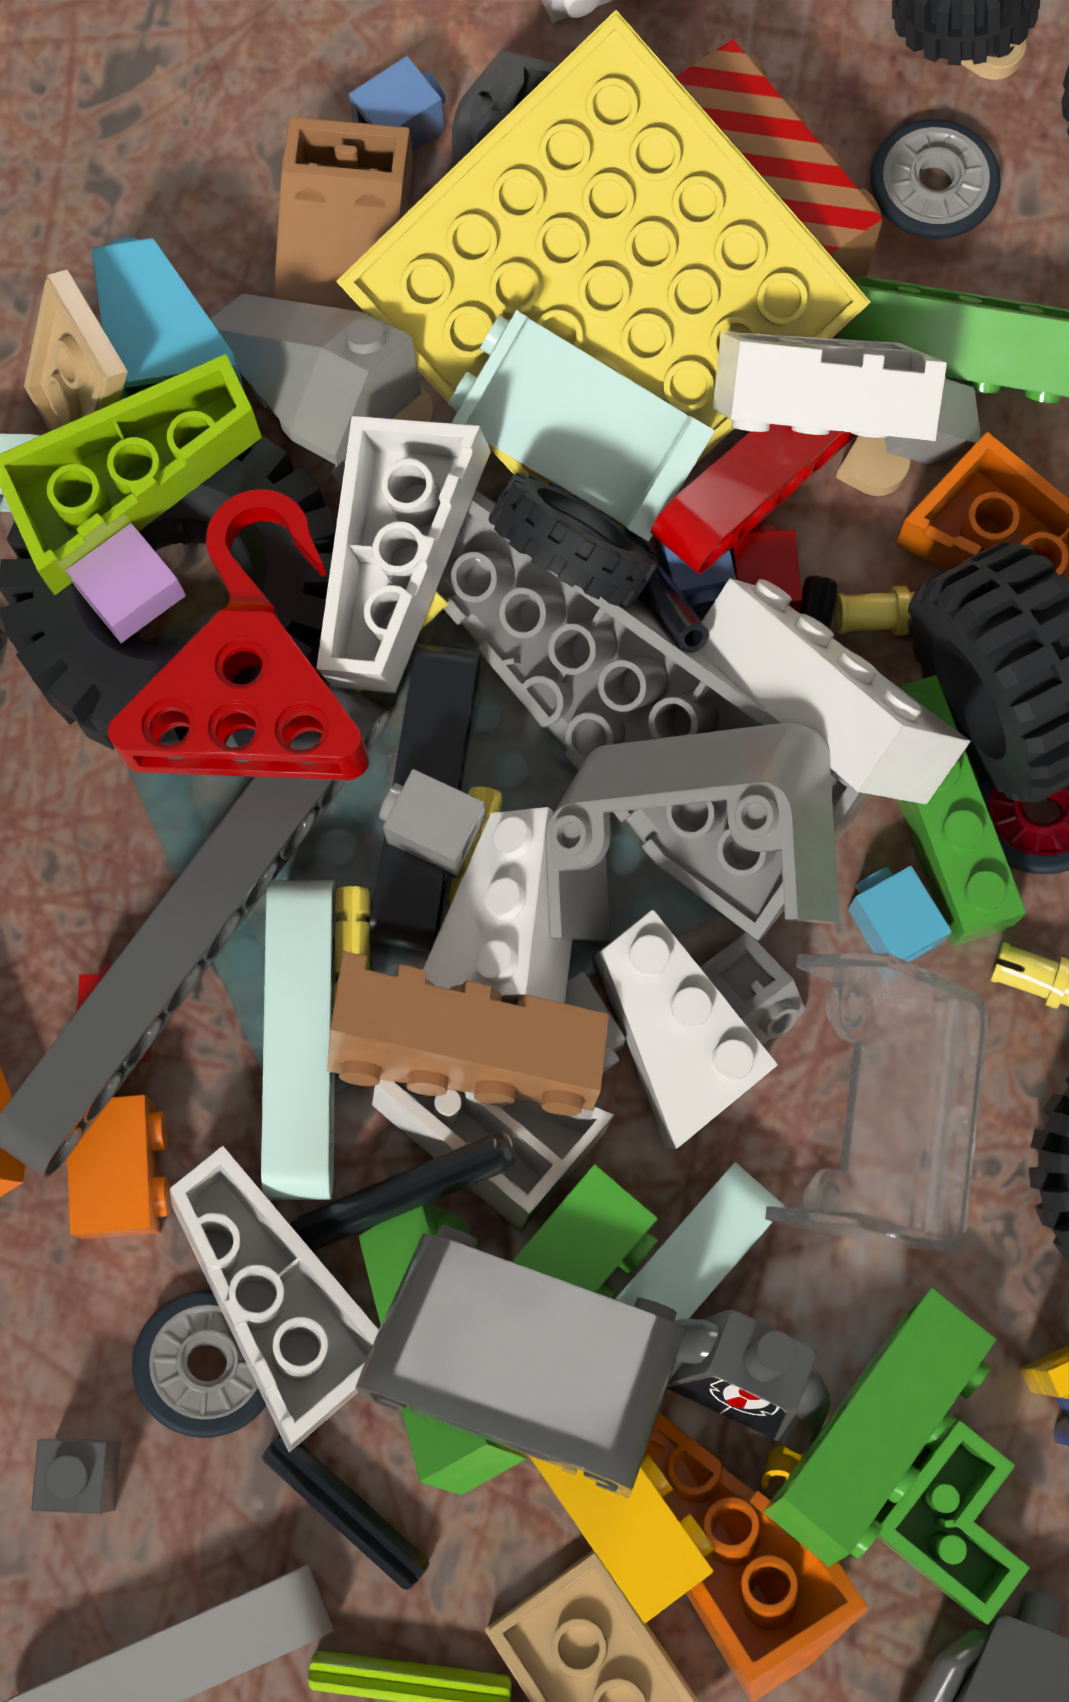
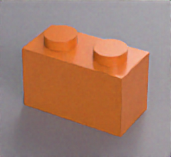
M147 1096L112 1097L67 1158L70 1235L80 1239L161 1233V1217L170 1215L171 1197L167 1176L159 1177L158 1151L167 1149L168 1130L165 1112L156 1111L155 1102Z

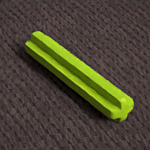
M325 1650L316 1651L312 1655L308 1673V1685L314 1691L395 1702H510L512 1688L511 1678L504 1674Z

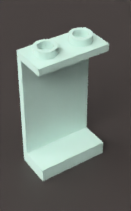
M515 311L510 322L498 316L480 347V350L489 354L490 357L479 376L475 377L466 371L447 404L458 411L451 424L480 426L487 443L621 522L628 530L649 542L652 537L650 533L652 525L662 510L679 492L715 430L680 411L527 318V316L519 311Z

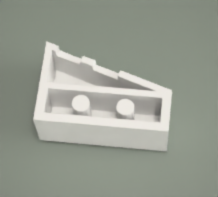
M721 332L713 409L732 419L731 426L733 428L746 431H769L770 424L792 426L791 429L796 432L814 435L829 434V430H836L873 438L892 436L936 441L947 362L896 342Z

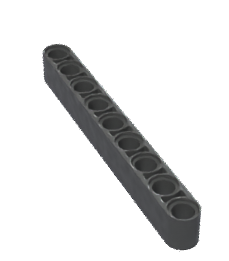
M327 682V687L359 728L369 753L382 734L388 722L390 712L356 689L332 687ZM317 731L303 732L294 739L291 747L299 750L311 748L318 743L322 733ZM299 762V763H302V764H314V763H316V762ZM254 777L0 1113L1 1149L43 1178L50 1177L61 1167L265 893L268 881H273L348 780Z

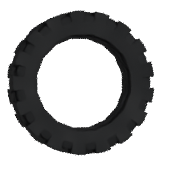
M524 473L513 474L488 518L490 524L495 526L494 530L501 537L510 540L508 544L516 551L530 556L532 563L544 571L550 570L558 575L559 580L569 586L574 587L576 585L585 594L598 600L602 597L609 604L615 606L622 604L625 607H631L658 566L659 560L657 556L650 553L652 550L644 542L635 539L636 535L626 527L617 525L613 522L614 519L601 510L597 511L590 507L589 503L576 495L571 496L567 494L563 488L551 482L547 485L541 478L533 475L528 477Z

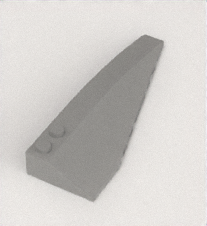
M345 460L338 466L335 465L331 471V474L341 486ZM475 490L436 590L449 603V606L444 610L457 625L462 624L480 645L477 649L481 650L483 657L542 727H548L567 749L564 754L577 770H579L585 758L593 750L604 745L780 724L699 650L695 652L683 651L656 611L639 599L631 607H625L622 604L620 606L609 604L602 597L598 600L585 594L580 587L576 585L571 587L558 579V575L550 570L544 571L532 563V558L527 554H521L508 544L510 540L501 537L494 530L495 526L490 524L488 520L496 503ZM831 769L836 845L872 794L857 792ZM727 800L613 812L621 822L626 821L645 843L642 848L659 867L755 939H762L784 911L781 851L756 852L738 844L729 830Z

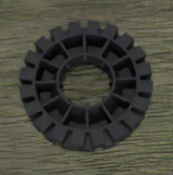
M263 436L254 448L250 446L140 530L139 533L154 551L178 543L183 545H189V542L206 544L207 528L212 516L224 502L237 494L249 490L265 489L282 493L295 501L307 518L313 543L327 574L325 577L321 576L298 550L289 531L283 526L270 521L256 522L242 529L233 541L231 555L274 606L282 626L322 680L325 681V678L316 668L336 526L330 507L325 505L319 486L306 469L301 466L294 471L288 452ZM14 520L6 540L16 554L17 559H1L0 592L9 604V606L0 608L7 637L18 651L16 656L48 703L70 725L76 721L88 738L114 750L115 748L108 737L109 723L189 641L182 643L170 641L169 644L154 643L141 639L136 632L120 643L77 590L73 582L58 594H53L38 573ZM246 668L235 676L233 683L248 684L259 676L261 669ZM178 726L170 729L163 736L161 744L172 745L180 742L187 735L189 727ZM244 728L235 731L232 736L237 746L240 747L247 744L253 738L255 730Z

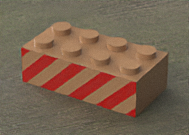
M732 39L675 76L847 275L850 273L867 276L883 221L880 208L874 197L867 190L858 189L844 173L842 162L835 150L828 144L824 143L821 145L806 127L805 118L799 107L790 99L784 100L770 84L768 73L760 60L754 55L747 56L735 40Z

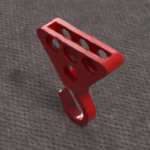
M249 490L228 499L212 516L206 534L207 551L216 571L225 583L230 594V600L227 606L219 610L109 723V740L129 769L140 773L353 780L363 775L367 770L369 754L359 728L282 626L274 606L231 555L233 541L242 529L256 522L270 521L286 528L291 534L298 550L321 576L325 577L327 575L323 562L313 543L307 518L299 505L288 496L272 490ZM252 667L261 669L259 676L254 681L248 684L233 683L235 676L240 671ZM178 726L189 727L187 735L180 742L172 745L161 744L163 736L170 729ZM244 728L255 730L253 738L247 744L240 747L226 746L228 738L235 731ZM317 731L322 733L318 743L311 748L299 750L291 747L294 739L303 732ZM168 757H178V758H184V759L174 760V759H170V758H168ZM235 760H250V761H247V762H238V761H235ZM299 762H316V763H314V764H302V763H299Z

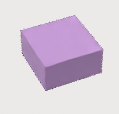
M132 523L66 569L74 586L120 643L124 642L186 596L177 577Z

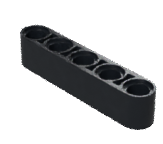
M417 642L393 785L398 783L404 786L412 769L462 791L480 675L481 650ZM385 834L372 907L369 942L371 944L431 952L440 931L449 872L387 843Z

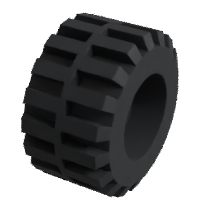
M892 0V19L895 20V30L898 36L906 37V46L913 52L924 50L925 59L933 62L940 58L948 59V65L961 66V61L972 60L973 64L976 65L986 63L987 56L995 55L1000 58L1010 53V44L1020 45L1028 37V29L1034 28L1038 19L1040 0Z

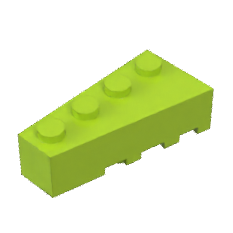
M224 354L0 453V488L38 573L53 594L56 595L72 583L66 569L128 524L132 523L138 532L261 439L262 436L252 407L227 355Z

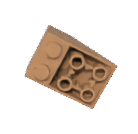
M289 117L281 171L274 284L275 299L364 312L336 281L408 212L414 167L410 128Z

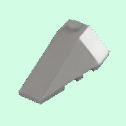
M241 294L210 319L234 353L239 373L253 387L255 398L264 408L269 406L280 419L281 428L293 442L337 466L346 459L352 416L392 419L421 394L411 335L365 312Z

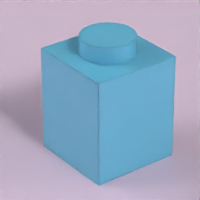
M912 866L905 868L895 875L889 867H885L856 885L860 894L855 896L848 911L887 975L941 945L952 933Z

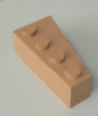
M343 951L330 1028L327 1072L339 1073V1078L342 1081L359 1086H375L380 1083V1080L407 1083L408 1090L428 1096L445 1095L448 1089L474 1093V1098L477 1101L489 1105H511L517 1099L541 1103V1108L544 1111L557 1115H577L581 1113L582 1109L592 1111L601 1092L609 1014L532 995L518 997L514 1005L502 1002L501 993L492 989V986L466 980L461 985H455L450 989L435 986L427 980V970L401 964L396 968L395 974L378 973L365 969L367 956Z

